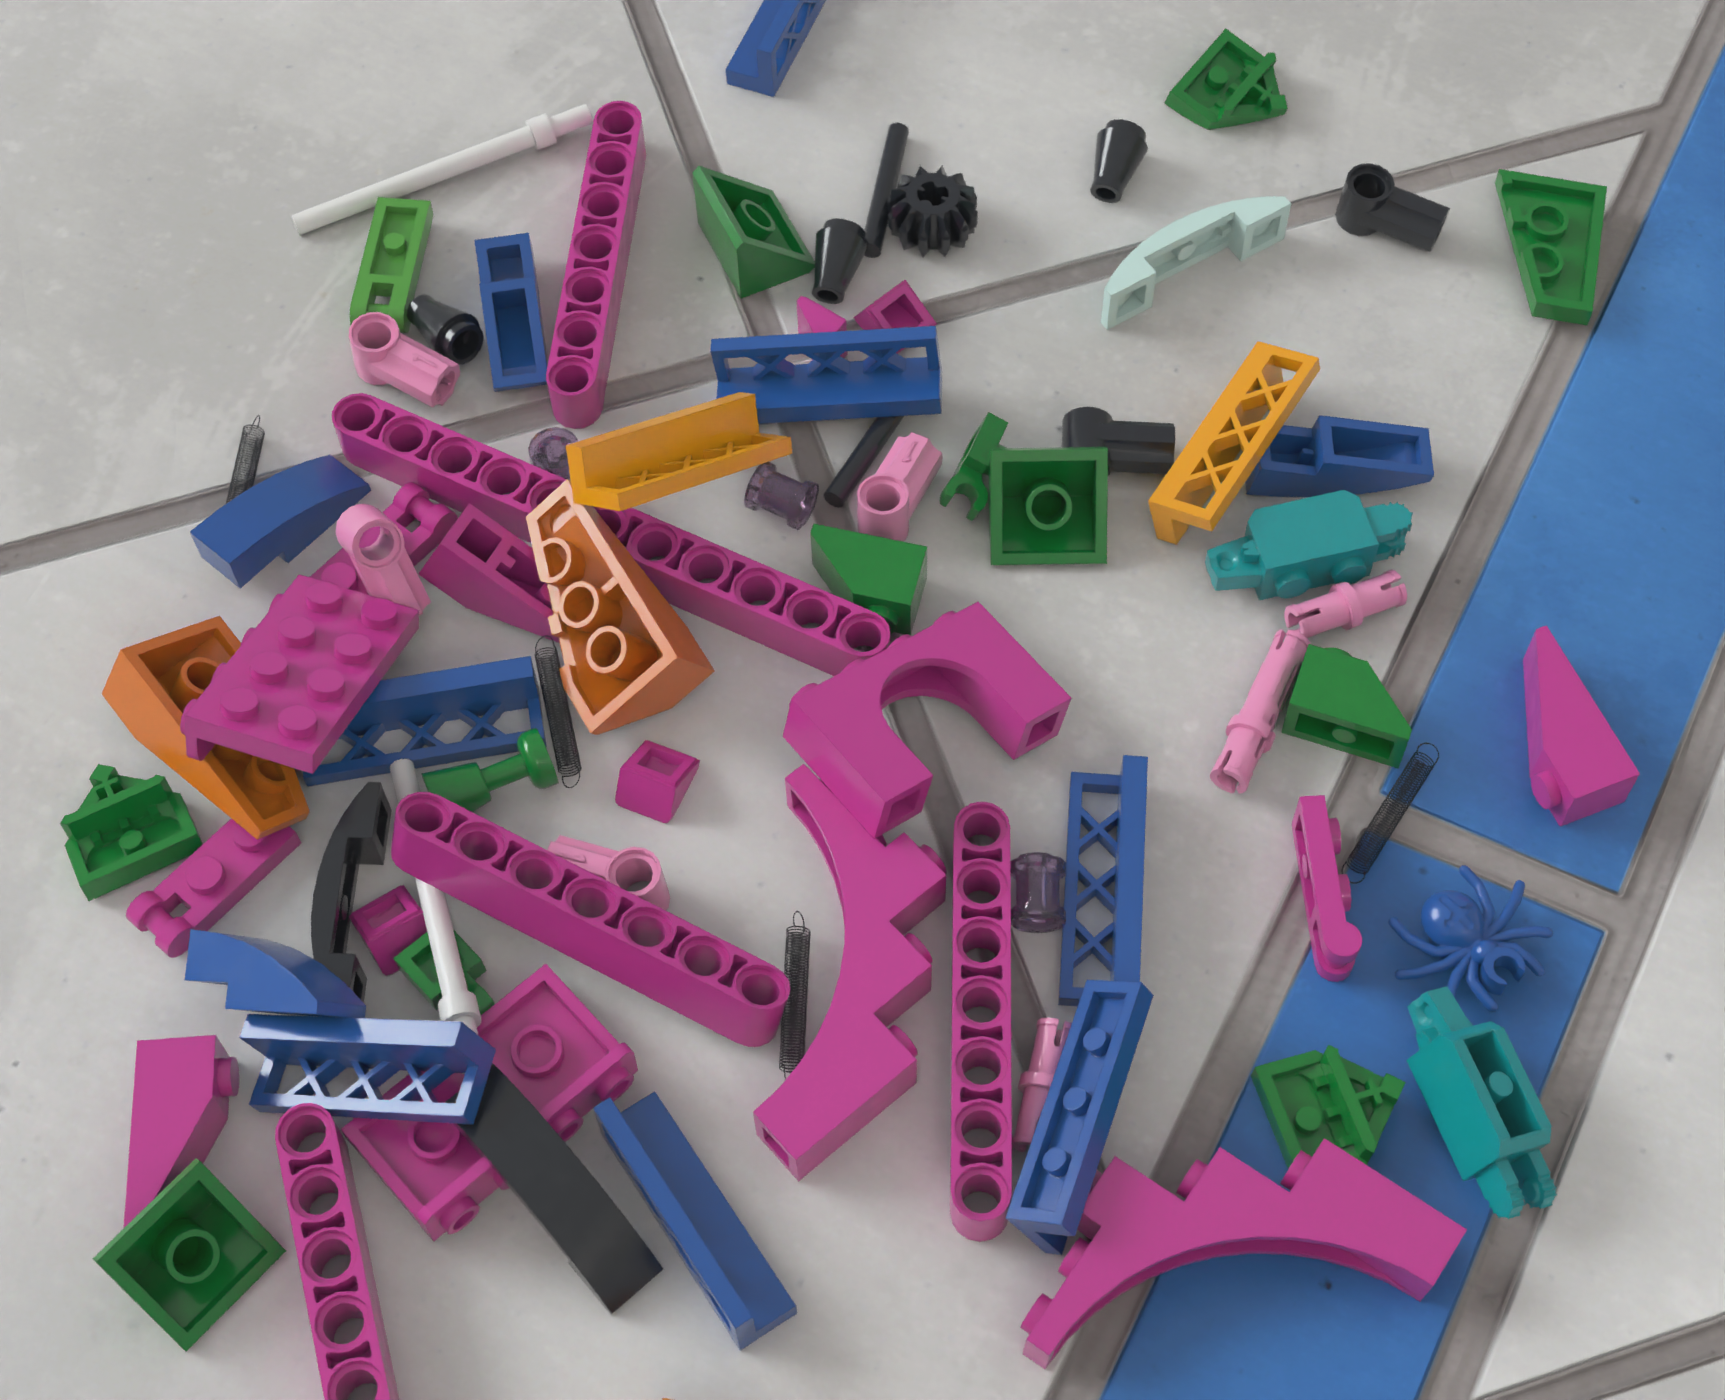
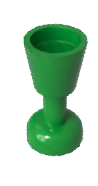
M537 728L528 730L518 737L517 749L519 754L483 769H480L476 762L421 773L428 792L439 795L471 812L476 811L491 801V791L525 777H529L532 784L539 789H546L559 783L551 758Z

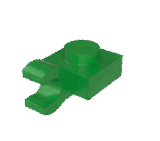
M988 412L971 437L952 478L941 492L940 505L946 507L955 494H963L971 503V508L966 518L973 521L978 517L988 501V491L982 482V475L985 474L989 477L990 449L1007 448L999 443L1008 425L1007 421Z
M454 930L467 989L476 995L480 1015H482L495 1004L488 993L475 981L486 972V968L482 959ZM426 932L393 959L398 969L437 1011L442 993L428 933Z

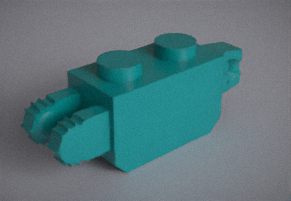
M1346 490L1255 509L1247 522L1244 537L1207 550L1206 569L1215 591L1254 588L1259 601L1277 596L1284 599L1294 598L1309 589L1331 584L1336 585L1341 582H1347L1351 585L1363 577L1370 576L1374 562L1386 560L1389 556L1394 558L1395 555H1400L1401 551H1404L1406 545L1405 537L1407 531L1410 532L1412 527L1411 519L1413 512H1410L1404 504L1400 505L1398 502L1364 508L1360 497Z
M1448 986L1421 994L1418 999L1412 1001L1408 1006L1417 1032L1416 1039L1419 1051L1406 1061L1463 1182L1476 1179L1485 1200L1489 1202V1208H1492L1493 1214H1497L1498 1218L1507 1217L1511 1219L1520 1216V1212L1525 1204H1528L1530 1209L1537 1207L1543 1209L1552 1206V1202L1555 1196H1557L1555 1192L1557 1187L1554 1185V1179L1550 1177L1551 1172L1540 1152L1541 1148L1550 1143L1552 1125L1505 1029L1492 1021L1473 1026Z

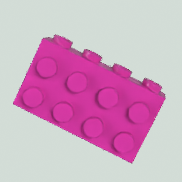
M299 574L283 594H277L274 597L268 613L257 627H251L247 630L240 648L231 659L217 667L211 683L198 699H192L185 707L181 718L180 730L186 738L187 757L202 761L213 746L218 744L313 774L419 629V610Z
M546 963L482 1014L481 1024L477 1027L478 1035L496 1049L492 1063L527 1098L564 1142H567L577 1133L584 1121L582 1117L591 1111L593 1107L611 1097L612 1101H615L622 1096L633 1083V1075L638 1071L635 1054L625 1042L619 1044ZM453 1073L432 1091L437 1101L445 1103L461 1088L465 1074ZM408 1074L383 1094V1098L391 1100L413 1083L410 1075ZM354 1118L341 1128L345 1138L433 1242L445 1232L454 1234L466 1227L480 1210L478 1204L496 1189H509L508 1185L484 1156L482 1158L453 1123Z

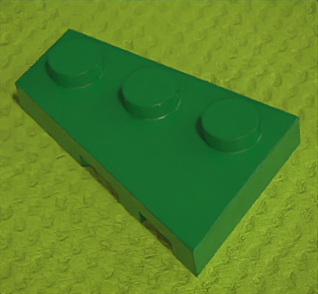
M1499 169L1495 186L1531 315L1533 317L1587 326L1593 312L1607 186Z

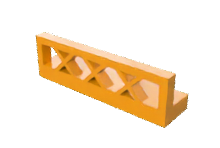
M1257 341L1148 500L1157 539L1177 545L1190 525L1213 531L1320 371L1318 357ZM1281 368L1294 371L1296 374L1291 380L1284 382ZM1269 409L1270 413L1268 414L1266 419L1261 420L1267 412V410ZM1242 449L1243 453L1241 454L1238 460L1234 461V459ZM1214 490V496L1212 497L1206 508H1202Z
M744 392L734 393L566 445L574 503L615 511H623L793 454L791 437L759 433L755 394Z

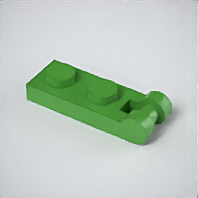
M377 198L351 300L350 325L360 315L369 312H381L389 315L396 321L400 333L409 332L411 322L407 318V309L414 300L434 217L431 201ZM376 296L391 297L389 305L375 304Z

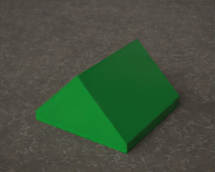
M700 165L694 170L692 175L698 224L741 299L808 274L815 268L813 257L773 190Z
M1107 447L990 449L988 511L991 565L1107 564Z
M195 1158L93 1260L187 1352L286 1250L200 1160Z

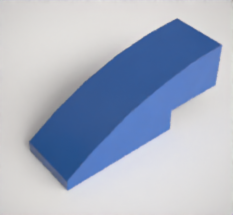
M529 233L474 240L494 391L500 392L547 385L546 371L548 361L534 253Z
M1319 415L1312 428L1283 425L1246 480V495L1313 497L1340 490H1346L1359 495L1428 483L1434 477L1429 428Z
M329 454L281 471L249 488L211 514L191 530L190 534L200 556L241 589L277 556L290 563L332 526L344 511L357 504L371 489L367 482Z
M190 930L184 981L228 985L225 1009L286 1015L365 1018L366 1005L349 986L323 964L295 948L268 939Z

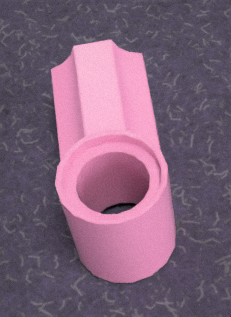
M369 312L360 315L352 322L349 328V340L355 370L363 381L372 385L390 384L432 408L438 404L443 406L453 394L456 381L460 376L458 363L400 333L396 321L387 314Z
M913 432L905 437L898 436L876 474L866 478L859 485L857 491L858 533L902 542L907 538L909 519L942 466V452L932 445L929 438Z
M358 504L349 507L341 514L337 521L336 536L339 544L349 554L368 594L419 610V615L423 614L424 608L431 601L404 547L405 542L401 530L383 512L372 505ZM379 526L380 535L376 542L365 548L359 547L360 538L363 533L369 528Z
M561 835L556 841L550 842L548 851L624 890H627L629 886L636 882H650L642 890L628 892L666 911L669 908V890L659 859L653 852L640 847H630L616 851Z

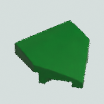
M1226 28L1173 87L1164 104L1180 115L1207 130L1262 121L1285 115L1288 110L1285 95H1280L1273 67L1277 61L1275 52H1268L1264 57Z
M101 764L97 765L89 778L93 787L79 809L69 815H65L60 822L69 838L65 843L66 851L79 886L88 901L192 855L203 845L184 799L180 793L172 791L165 776L155 775L147 780L119 775L115 767Z
M1329 1044L1324 1054L1316 1050L1256 1066L1251 1074V1079L1288 1169L1301 1150L1313 1157L1324 1138L1367 1165L1375 1152L1380 1136L1406 1082L1388 1073L1381 1077L1341 1057L1338 1052L1339 1049Z

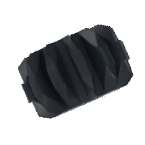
M943 165L936 173H928L920 166L916 177L901 175L897 188L891 190L888 198V225L892 235L899 237L903 250L918 246L923 258L929 250H938L946 257L950 250V245L964 248L968 240V234L974 233L978 223V211L976 210L977 196L974 187L966 185L962 173L947 176Z

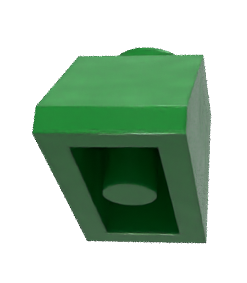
M813 523L810 532L812 565L833 595L871 610L883 617L889 625L890 634L911 635L927 580V546Z
M1308 644L1281 733L1399 769L1412 729L1368 661L1352 657L1346 651L1338 648H1321Z

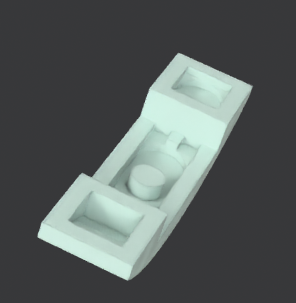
M1285 196L1234 200L1196 211L1160 229L1137 246L1120 263L1104 288L1101 324L1108 330L1151 308L1155 284L1227 247L1242 261L1285 238L1291 203Z

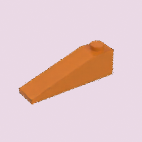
M567 479L526 516L539 580L547 584L553 615L548 617L551 635L559 638L564 666L559 668L562 685L591 734L599 735L673 708L715 671L688 627L595 508L574 503L571 480Z
M220 615L120 649L102 695L136 740L257 840L307 819L310 810L294 768L218 744L213 746L202 761L187 757L186 738L180 730L184 709L192 699H198L211 683L217 667L223 662L227 663L241 645V642Z

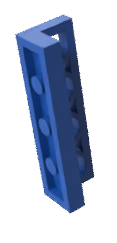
M764 0L725 69L727 84L775 97L826 0Z
M936 326L711 339L710 352L718 380L716 399L738 392L755 394L758 424L942 414V366ZM926 347L927 357L904 358L896 352L901 348ZM846 351H860L869 357L864 361H848L840 355ZM804 354L813 360L809 364L794 365L785 360L788 355ZM748 357L757 362L754 367L730 368L727 358Z
M531 656L381 680L339 737V739L344 740L353 748L340 762L319 765L313 774L303 771V779L307 787L391 773L390 765L399 759L411 760L414 763L415 769L518 752L517 739L526 731L505 734L493 726L500 716L507 711L528 708L531 729L537 728L547 747L539 686ZM460 719L473 727L461 742L445 744L433 736L446 721ZM401 729L413 737L401 752L385 754L373 746L386 731Z
M1123 755L1120 775L1071 772L1058 1005L1078 1007L1084 988L1073 987V969L1091 954L1111 972L1110 981L1140 982L1148 757ZM1082 792L1118 794L1117 811L1099 824L1082 807ZM1082 824L1089 833L1080 839V827ZM1117 826L1115 840L1108 832ZM1098 841L1115 858V866L1096 880L1079 862V855ZM1079 879L1086 889L1077 895ZM1112 882H1114V897L1105 889ZM1094 897L1113 914V922L1095 937L1076 919V911ZM1076 936L1084 946L1074 953ZM1112 938V951L1110 954L1102 945Z
M1087 980L1005 1217L1045 1253L1062 1255L1068 1236L1075 1237L1154 996L1142 982Z
M247 1014L239 1037L265 1056L249 1102L250 1106L259 1112L284 1114L288 1109L298 1104L313 1103L322 1106L334 1117L473 1125L496 1052L495 1048L467 1025L458 1021ZM286 1065L302 1066L307 1077L286 1094H277ZM346 1068H354L359 1080L338 1097H331L326 1084ZM398 1071H408L413 1083L393 1099L385 1100L378 1087ZM453 1073H465L456 1103L438 1102L432 1090Z
M654 1091L622 1112L618 1110L611 1097L593 1107L601 1135L739 1350L741 1351L796 1315L797 1308L656 1092Z

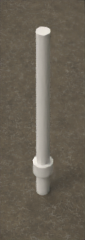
M583 104L549 118L544 113L526 120L525 127L291 215L298 234L302 235L376 206L378 197L399 198L534 146L538 151L556 144V138L593 124L590 110L586 104Z
M409 759L394 761L390 765V772L397 803L399 804L400 800L407 795L420 792L414 763ZM415 878L442 993V998L438 1002L441 1021L463 1022L478 1034L477 1027L481 1024L482 1019L476 995L467 989L445 893Z

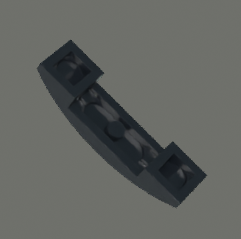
M368 782L355 796L334 829L317 874L311 911V941L314 960L323 964L345 982L363 1003L367 977L356 954L346 953L351 923L349 916L353 910L359 864L384 865L392 810L381 782Z
M492 1063L474 1124H453L481 1158L484 1156L568 1258V1264L610 1315H612L659 1274L663 1267L579 1158L527 1098ZM459 1091L445 1103H456Z

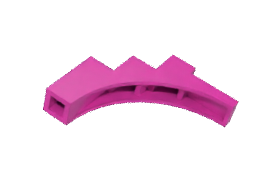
M804 763L785 777L787 806L811 835L834 879L842 907L845 927L843 957L834 996L817 1036L800 1063L781 1086L753 1111L756 1135L798 1182L917 1083V1059L915 1057L918 1055L914 1044L896 1025H892L890 1028L887 1027L931 991L932 957L924 944L916 936L906 933L946 901L947 873L943 861L932 848L925 844L919 847L905 832L888 845L883 835L873 839L824 782L818 779Z
M1325 1138L1313 1157L1302 1150L1296 1156L1280 1182L1290 1192L1219 1147L1208 1165L1196 1159L1176 1191L1177 1194L1185 1198V1201L1114 1156L1104 1173L1096 1171L1077 1231L1092 1241L1089 1244L1080 1237L1077 1239L1058 1269V1272L1065 1276L1066 1280L1054 1298L1051 1299L1042 1293L1026 1315L1020 1327L1029 1334L1025 1341L1023 1355L1046 1370L1065 1343L1093 1315L1121 1294L1167 1271L1216 1257L1243 1254H1285L1319 1259L1360 1271L1386 1282L1414 1299L1421 1301L1436 1283L1467 1229Z

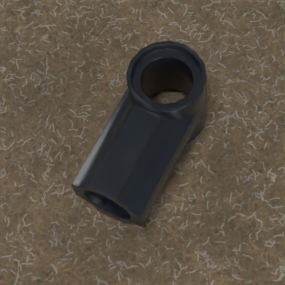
M1366 163L1359 164L1348 172L1335 217L1340 227L1350 234L1366 236L1379 231L1430 252L1439 237L1450 208L1396 187L1393 176L1388 170L1379 165Z
M1079 407L1070 410L1062 420V448L1107 447L1108 476L1111 472L1167 474L1174 464L1175 427L1174 423L1113 421L1112 416L1100 408Z

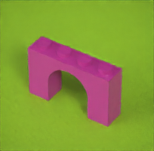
M976 602L957 613L949 611L943 614L932 626L913 636L909 634L900 636L886 650L866 660L859 658L852 661L838 675L820 684L810 683L801 688L789 703L783 737L872 838L875 839L922 812L933 778V774L889 727L882 713V709L887 705L913 696L935 697L951 702L968 712L1003 750L1015 760L1058 735L1072 698L979 602Z

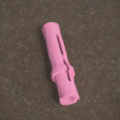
M1282 629L1275 633L1269 652L1252 684L1243 708L1239 714L1234 715L1227 725L1226 735L1228 738L1210 773L1212 782L1222 790L1229 793H1234L1235 790L1239 794L1244 793L1249 786L1253 771L1262 753H1266L1272 747L1276 736L1272 731L1294 686L1308 644H1310V641L1299 632L1288 629L1287 633H1285Z

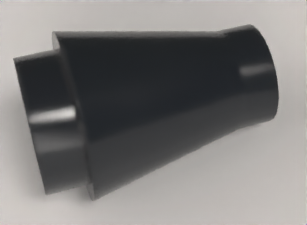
M1123 119L1111 120L1097 134L1094 177L1090 192L1100 201L1116 203L1121 200L1125 187L1148 151V146L1145 142L1146 133L1136 123Z
M839 218L830 219L824 223L823 229L817 231L815 235V270L812 295L821 302L839 304L843 301L845 291L868 250V244L865 241V230L855 222Z
M420 295L410 303L407 309V318L416 326L432 350L458 364H465L476 357L484 341L483 331L476 317L438 302L429 295Z

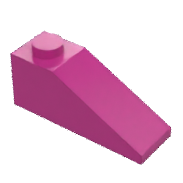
M469 503L418 575L467 609L539 636L549 635L553 641L559 643V638L551 635L548 617L553 615L547 584L539 580L533 548Z
M1547 625L1535 630L1523 658L1529 776L1531 778V788L1537 802L1544 809L1551 811L1561 827L1625 802L1640 773Z
M216 1035L137 1041L124 1228L195 1158L204 1163L228 1120L229 1096H237L239 1091V1066L236 1057L229 1056Z

